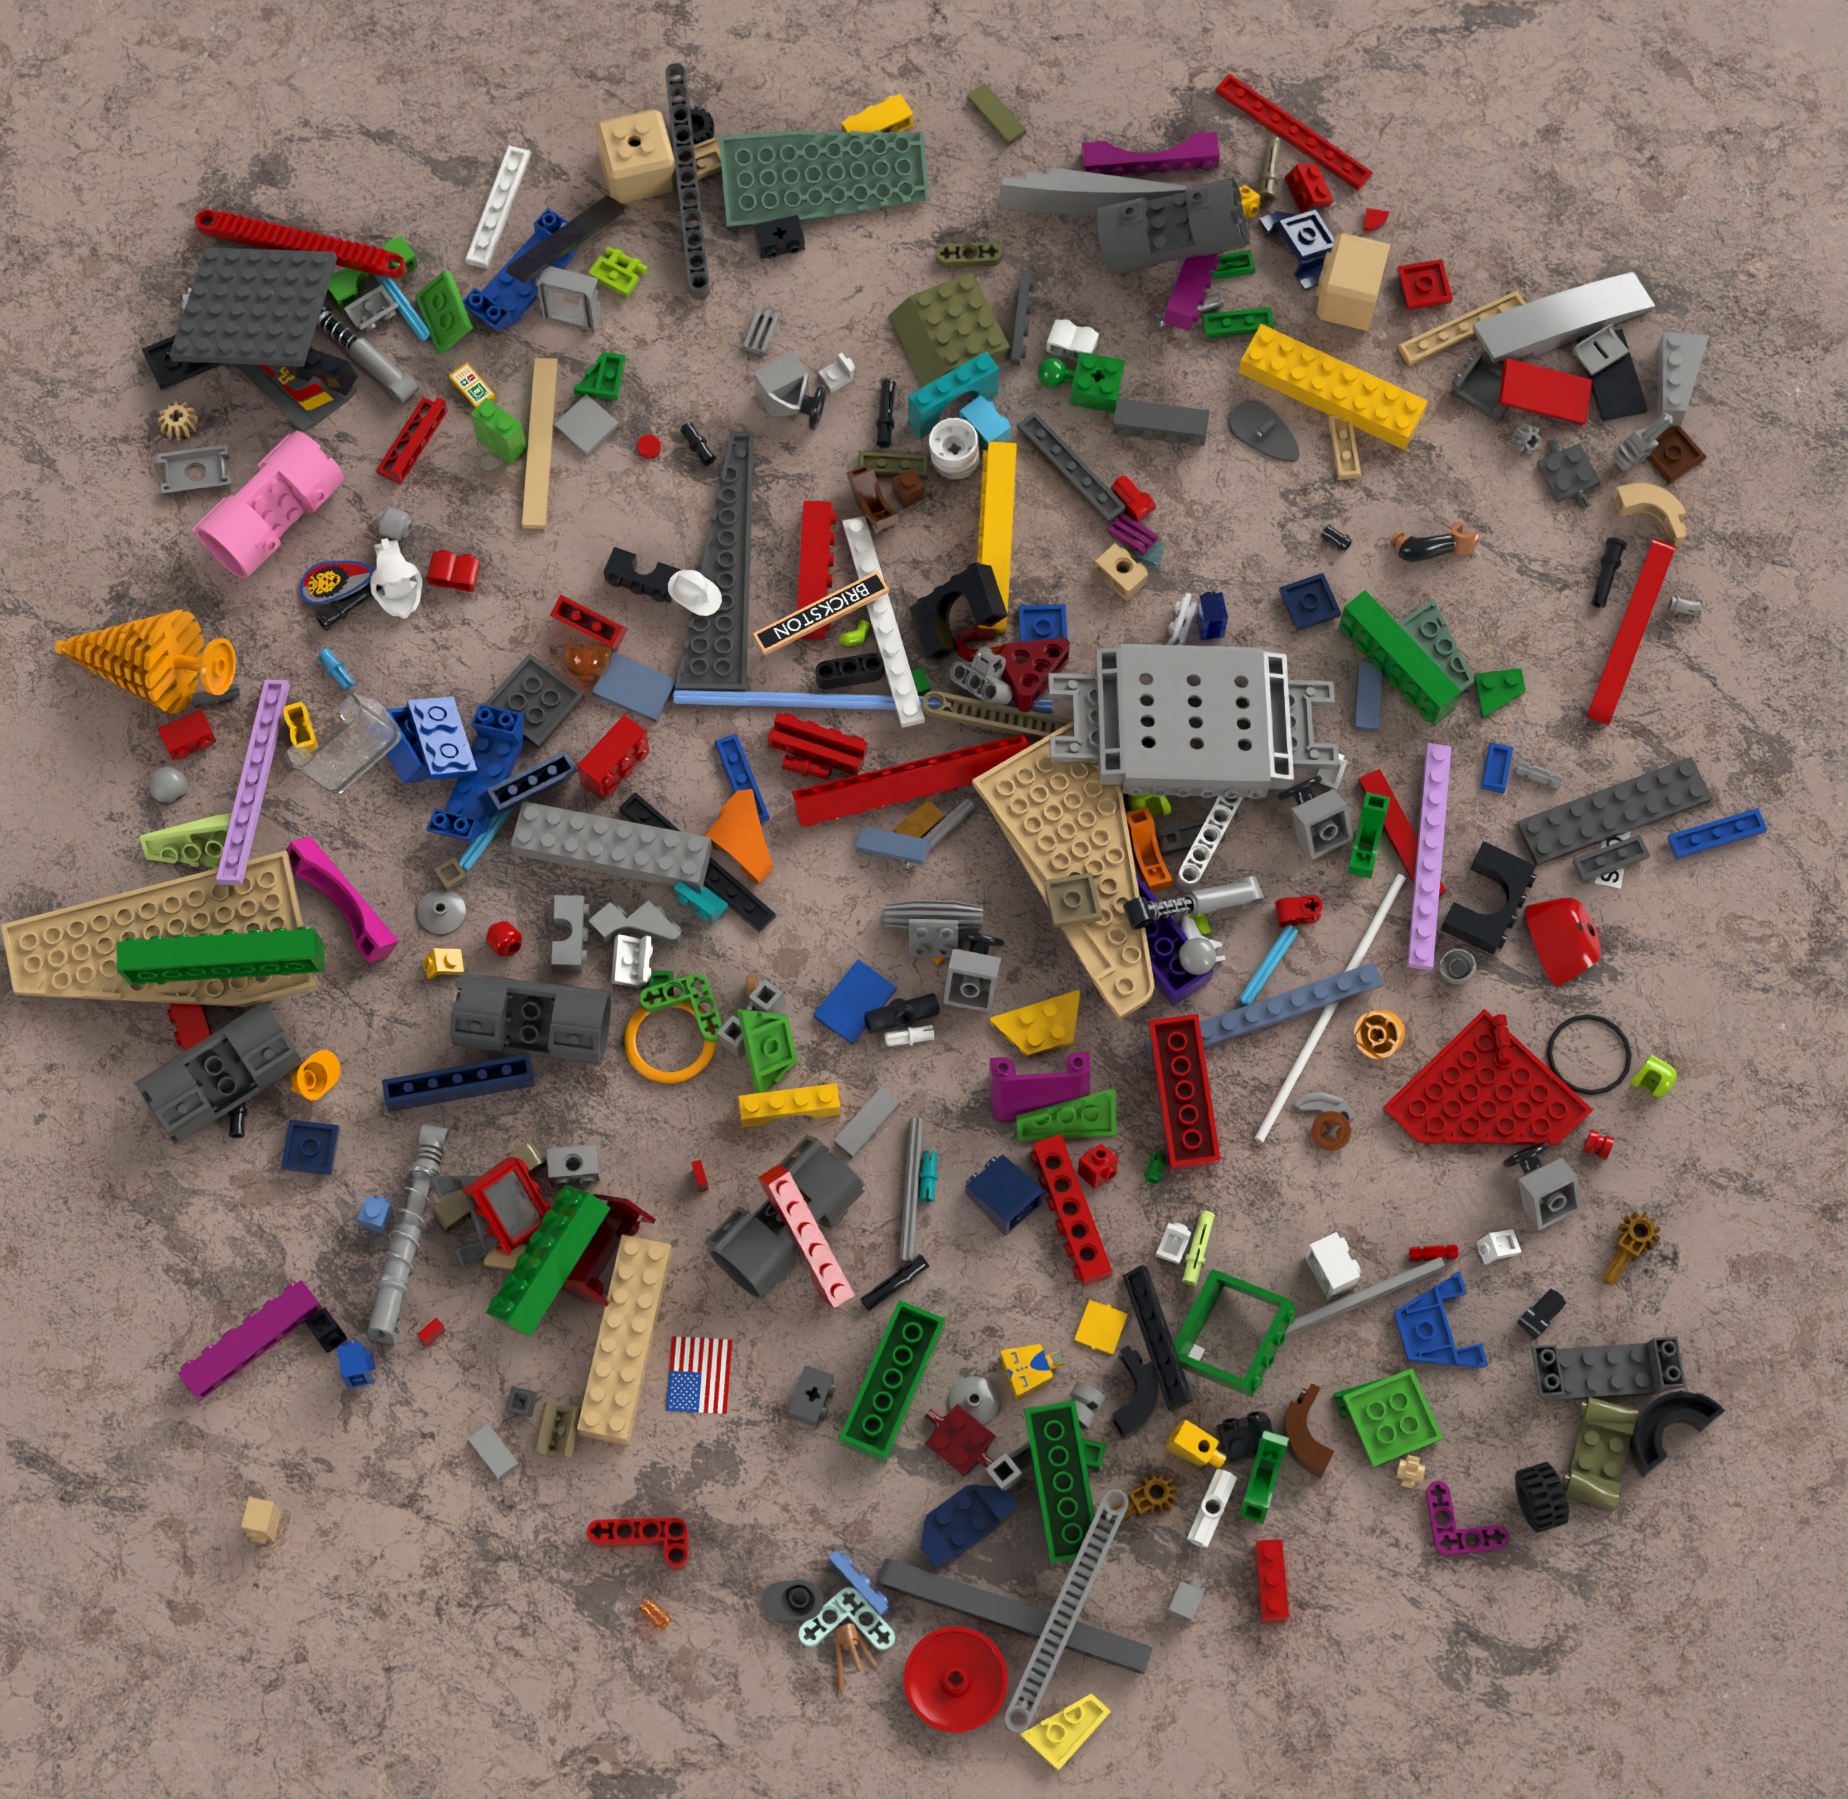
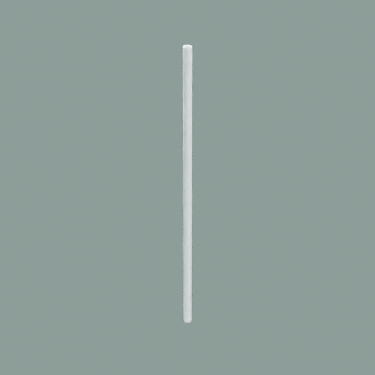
M1397 874L1345 972L1359 967L1406 880L1403 875ZM1339 1002L1326 1006L1259 1128L1254 1138L1257 1142H1264Z

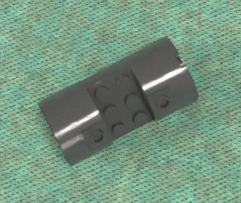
M1235 178L1189 187L1187 192L1152 200H1146L1143 197L1098 207L1097 227L1099 240L1110 274L1126 273L1158 266V264L1197 255L1206 256L1250 245L1249 226L1241 203L1243 201L1241 192Z
M467 972L461 974L457 984V990L461 991L457 993L451 1012L450 1036L451 1039H456L453 1040L454 1046L523 1055L530 1054L531 1056L601 1065L605 1055L610 1027L612 1004L610 991L523 981Z
M262 1002L136 1081L135 1085L176 1146L297 1069L303 1062L284 1030L268 1007Z
M806 1135L779 1165L790 1172L817 1225L820 1224L832 1229L842 1221L843 1216L848 1212L847 1210L865 1192L862 1189L864 1185L841 1158L838 1159L831 1153L827 1154L829 1148L823 1145L819 1139ZM769 1199L753 1215L750 1211L738 1206L704 1242L708 1246V1253L717 1265L738 1286L758 1300H763L778 1283L780 1284L786 1280L797 1266V1260L790 1250L798 1245Z

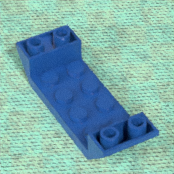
M547 208L533 223L535 233L482 291L474 288L462 301L465 309L496 331L513 326L538 298V287L535 285L537 275L527 283H523L506 273L507 266L566 225L568 221ZM577 247L550 266L564 270L571 262Z
M483 704L479 705L471 723L477 732L471 747L477 767L476 776L458 777L445 810L435 808L426 828L428 832L470 842L488 830L492 818H489L478 798L486 789L510 778L523 744L524 715L522 713Z

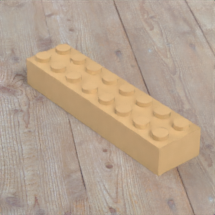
M627 1235L621 1236L607 1301L610 1303L607 1307L605 1306L577 1426L579 1436L629 1446L673 1253L671 1244Z

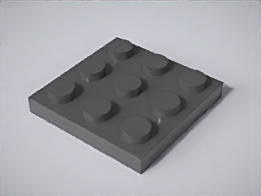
M529 653L484 705L522 713L524 715L523 737L540 749L585 698V694Z

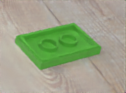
M444 270L415 295L437 353L444 354L473 329L450 271Z

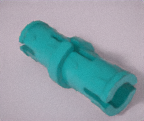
M930 1150L922 1152V1171L919 1172V1179L921 1180L919 1201L925 1202L926 1192H928L927 1202L935 1201V1181L938 1180V1173H936L937 1151L932 1150L931 1160H929Z

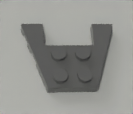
M432 1176L431 1178L437 1197L441 1199L462 1192V1189L481 1176ZM504 1176L484 1191L510 1236L526 1225L512 1176ZM465 1195L478 1240L454 1248L461 1271L467 1269L472 1263L486 1255L488 1251L499 1244L497 1238L489 1236L486 1232L489 1224L485 1217L478 1216L475 1213L474 1207L477 1206V1203L473 1196Z

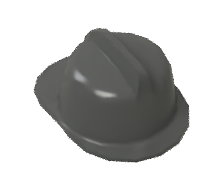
M797 1579L773 1583L763 1593L761 1603L763 1611L774 1620H809L819 1615L823 1609L824 1597L817 1585L807 1580Z

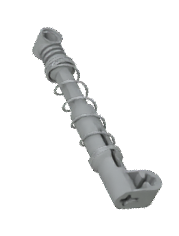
M424 1124L421 1129L418 1154L415 1163L411 1164L408 1171L409 1175L414 1178L412 1187H404V1190L410 1192L405 1209H398L399 1212L404 1213L402 1223L397 1225L396 1230H392L395 1235L390 1251L386 1252L389 1256L385 1271L380 1273L381 1277L378 1278L377 1286L379 1292L368 1328L371 1341L396 1345L401 1331L399 1310L403 1296L407 1295L410 1288L407 1281L408 1277L414 1273L412 1263L415 1255L420 1251L418 1243L420 1234L426 1229V1224L421 1218L422 1213L428 1212L432 1208V1203L427 1195L428 1192L435 1189L434 1187L429 1190L430 1184L433 1183L431 1177L440 1176L441 1173L439 1165L449 1140L448 1128ZM427 1199L430 1206L427 1210L423 1211ZM420 1220L424 1225L422 1231L419 1229Z

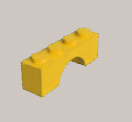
M837 1083L739 1096L742 1128L767 1125L773 1120L787 1116L807 1115L814 1118L841 1115Z

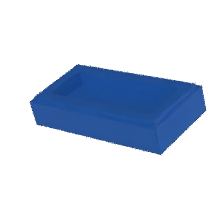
M1489 743L1481 789L1499 793L1505 792L1513 747Z

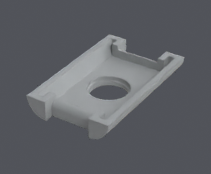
M227 445L157 454L160 468L164 467L166 483L160 484L161 494L232 485L231 475H226L225 459H230ZM193 466H201L205 470L204 477L199 481H191L187 477V471Z

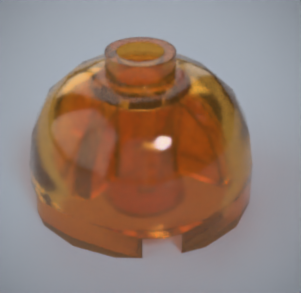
M583 644L565 646V665L573 675L579 676V681L593 682L594 677L602 676L610 667L612 654L609 647L591 645L589 647L583 646Z

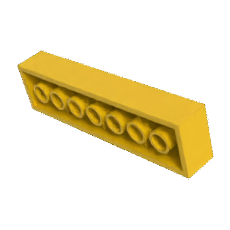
M1263 324L1259 326L1241 359L1239 374L1323 413L1337 415L1347 423L1350 421L1353 423V427L1403 450L1406 449L1419 425L1428 402L1419 396Z
M989 442L988 450L983 451L977 562L992 567L1008 614L1017 443ZM1007 617L992 627L978 625V628L995 629V633L1006 634Z

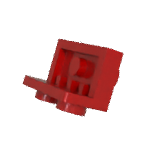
M1296 164L1285 176V181L1301 214L1308 212L1311 207H1329L1334 202L1317 164Z

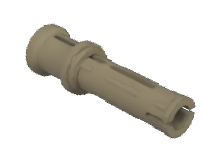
M1269 137L1267 139L1263 173L1260 174L1258 179L1260 187L1257 194L1260 195L1261 203L1268 204L1276 200L1274 192L1279 180L1276 171L1281 140L1277 137Z

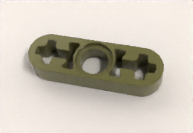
M994 242L943 244L936 251V261L944 268L995 266L1002 259V248ZM972 251L975 253V257L973 259H966L963 257V253ZM979 251H982V258H979ZM989 251H994V257H990ZM956 252H959V259H956ZM944 253H948L949 259H944Z

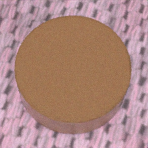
M748 975L746 978L748 998L759 985L757 975Z

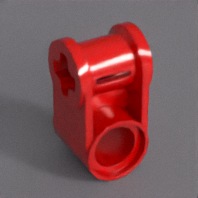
M1315 895L1278 899L1275 901L1278 926L1285 928L1287 925L1296 926L1316 923L1321 918L1322 900ZM1308 907H1312L1315 911L1311 912Z

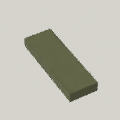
M986 83L967 95L970 103L1008 145L1026 134V128Z
M859 451L858 468L869 465L874 469L876 477L893 478L914 468L920 479H928L929 455Z

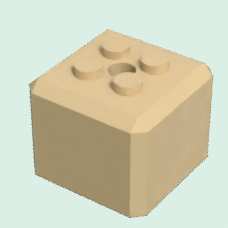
M652 109L598 122L595 127L598 154L611 198L623 204L671 193L676 189L675 160L661 112ZM641 142V144H640L639 146H637V147H631V146L629 145V144Z
M1346 233L1335 236L1332 251L1326 253L1316 296L1320 297L1316 312L1320 320L1369 331L1391 244Z

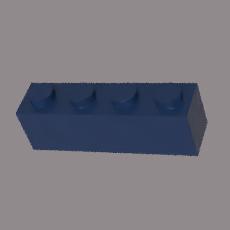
M565 750L486 789L478 799L491 819L521 804L522 801L525 802L569 780L578 770Z

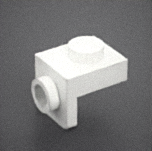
M1168 1223L1156 1256L1179 1265L1191 1236L1188 1228L1180 1223Z

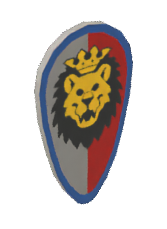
M358 561L321 562L312 566L304 574L299 587L300 595L306 603L312 606H323L333 601H338L359 591L370 583L375 569L368 564Z

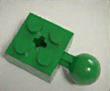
M1079 352L1076 370L1066 369L1064 363L1059 359L1048 358L1039 365L1037 375L1039 381L1044 386L1050 388L1058 387L1063 382L1072 383L1070 405L1115 413L1125 360Z

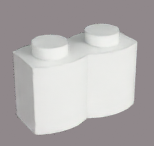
M1066 319L1055 320L1047 341L1046 351L1053 355L1067 357L1078 362L1079 352L1094 353L1099 333L1095 332L1091 327H1077Z

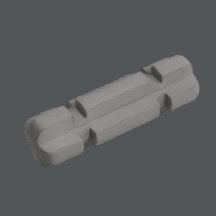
M1524 761L1519 762L1516 769L1518 775L1524 777L1527 775L1529 779L1545 785L1549 783L1550 787L1559 789L1563 781L1562 775L1556 773L1553 775L1550 774L1551 771L1535 765L1531 767L1529 766L1530 763Z

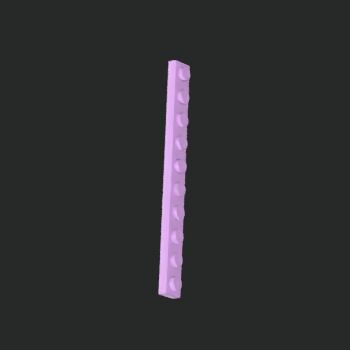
M288 680L264 681L216 877L218 885L243 884L290 688Z
M1428 743L1425 751L1407 967L1429 971L1432 970L1434 962L1451 746Z

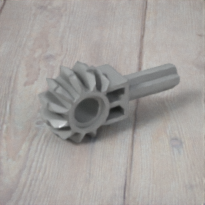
M1663 413L1648 428L1635 431L1628 439L1620 443L1612 453L1616 464L1623 470H1629L1650 456V453L1659 445L1656 438L1673 423L1672 416Z

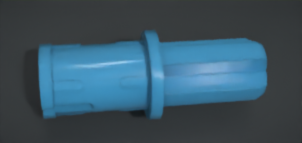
M326 648L320 651L317 659L324 665L328 671L327 674L330 677H334L344 690H349L354 686L353 679L344 670V664L335 658L331 650Z

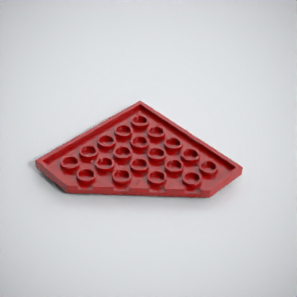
M1484 1009L1385 1104L1382 1110L1417 1143L1535 1145L1540 1142H1547L1549 1145L1558 1146L1592 1113L1593 1109L1510 1032L1512 1047H1509V1049H1512L1513 1060L1500 1062L1497 1053L1500 1050L1496 1047L1494 1035L1496 1027H1493L1492 1022L1493 1016Z

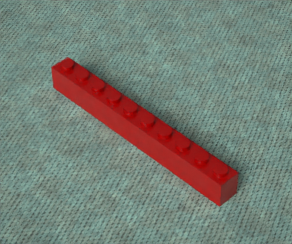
M1021 734L791 791L797 819L800 826L809 827L821 821H835L845 815H859L864 813L865 810L873 808L883 809L889 804L897 802L907 803L913 798H926L933 796L937 792H951L961 786H973V779L1028 748L1029 744L1025 736Z

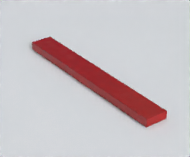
M1230 73L1216 87L1215 93L1357 191L1371 178L1373 173L1371 170Z

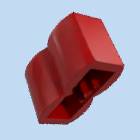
M448 550L433 551L427 574L428 584L442 588L474 592L480 570L479 559H476L471 554L456 556Z

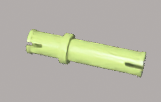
M1208 1211L1199 1212L1190 1253L1185 1258L1187 1264L1182 1283L1189 1286H1197L1201 1266H1204L1206 1261L1204 1255L1213 1219L1215 1218V1215Z

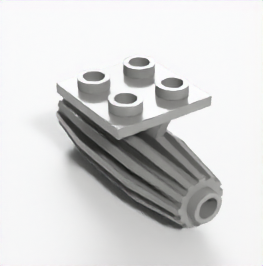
M911 900L886 904L885 909H881L880 923H885L886 929L909 933V956L951 957L953 949H958V932L983 930V906L942 900Z

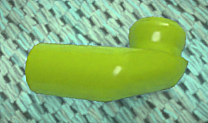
M860 620L855 631L840 635V644L846 647L863 644L871 624L868 621Z

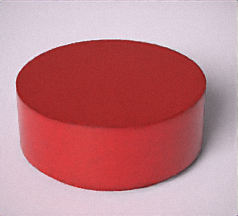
M647 434L638 440V452L642 457L652 459L659 455L661 443L658 437Z

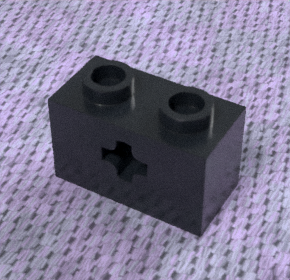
M798 215L754 224V236L761 259H772L778 255L786 253L795 254L805 250V239Z

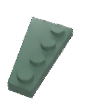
M1434 598L1397 623L1461 690V693L1474 685L1475 680L1463 656L1460 655L1453 636L1450 635L1446 622L1437 609Z

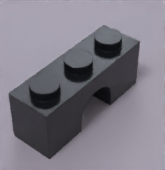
M309 348L304 367L285 366L290 375L309 382L312 376H315L328 389L344 395L348 394L358 378L349 361Z
M616 547L613 548L604 569L605 581L614 587L622 586L628 588L631 592L638 595L646 594L658 602H672L668 592V583L670 578L676 572H679L680 569L658 562L653 572L642 575L635 571L637 566L636 554Z

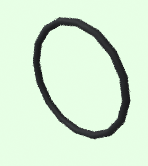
M1590 1014L1571 1017L1558 1025L1550 1037L1547 1052L1553 1073L1573 1091L1589 1095L1606 1093L1621 1084L1630 1070L1632 1058L1628 1039L1621 1029L1604 1017ZM1590 1019L1603 1022L1614 1029L1624 1042L1627 1054L1625 1069L1618 1080L1606 1088L1589 1090L1576 1087L1565 1080L1555 1067L1552 1055L1554 1040L1564 1027L1574 1021Z

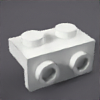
M618 934L615 937L611 983L640 988L649 981L651 976L649 959L653 953L651 936L639 939Z

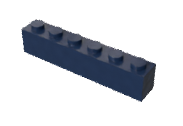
M530 1054L382 1080L385 1104L389 1112L536 1086Z

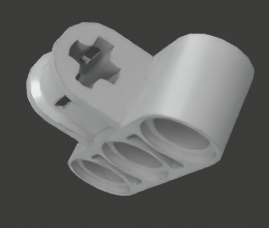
M982 647L979 649L972 663L958 661L952 665L950 669L951 679L983 701L1005 705L1012 699L1013 690L1011 686L1000 679L1006 665V660L1001 655L993 654L990 648Z

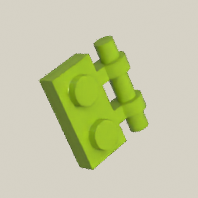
M608 246L604 254L609 256V259L600 256L588 272V276L598 278V283L628 298L640 281L639 276L634 273L639 272L644 275L648 267L643 265L641 260L626 256L624 251ZM620 262L626 265L627 267L625 269L617 264Z

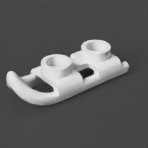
M1186 593L1185 597H1182L1181 601H1177L1175 605V613L1179 616L1175 619V622H1171L1169 625V635L1172 637L1166 645H1174L1176 640H1180L1177 645L1185 644L1197 606L1196 602H1192L1191 606H1189L1192 597L1190 593Z

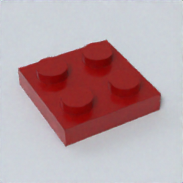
M1442 259L1398 266L1397 273L1407 310L1452 303L1453 298Z

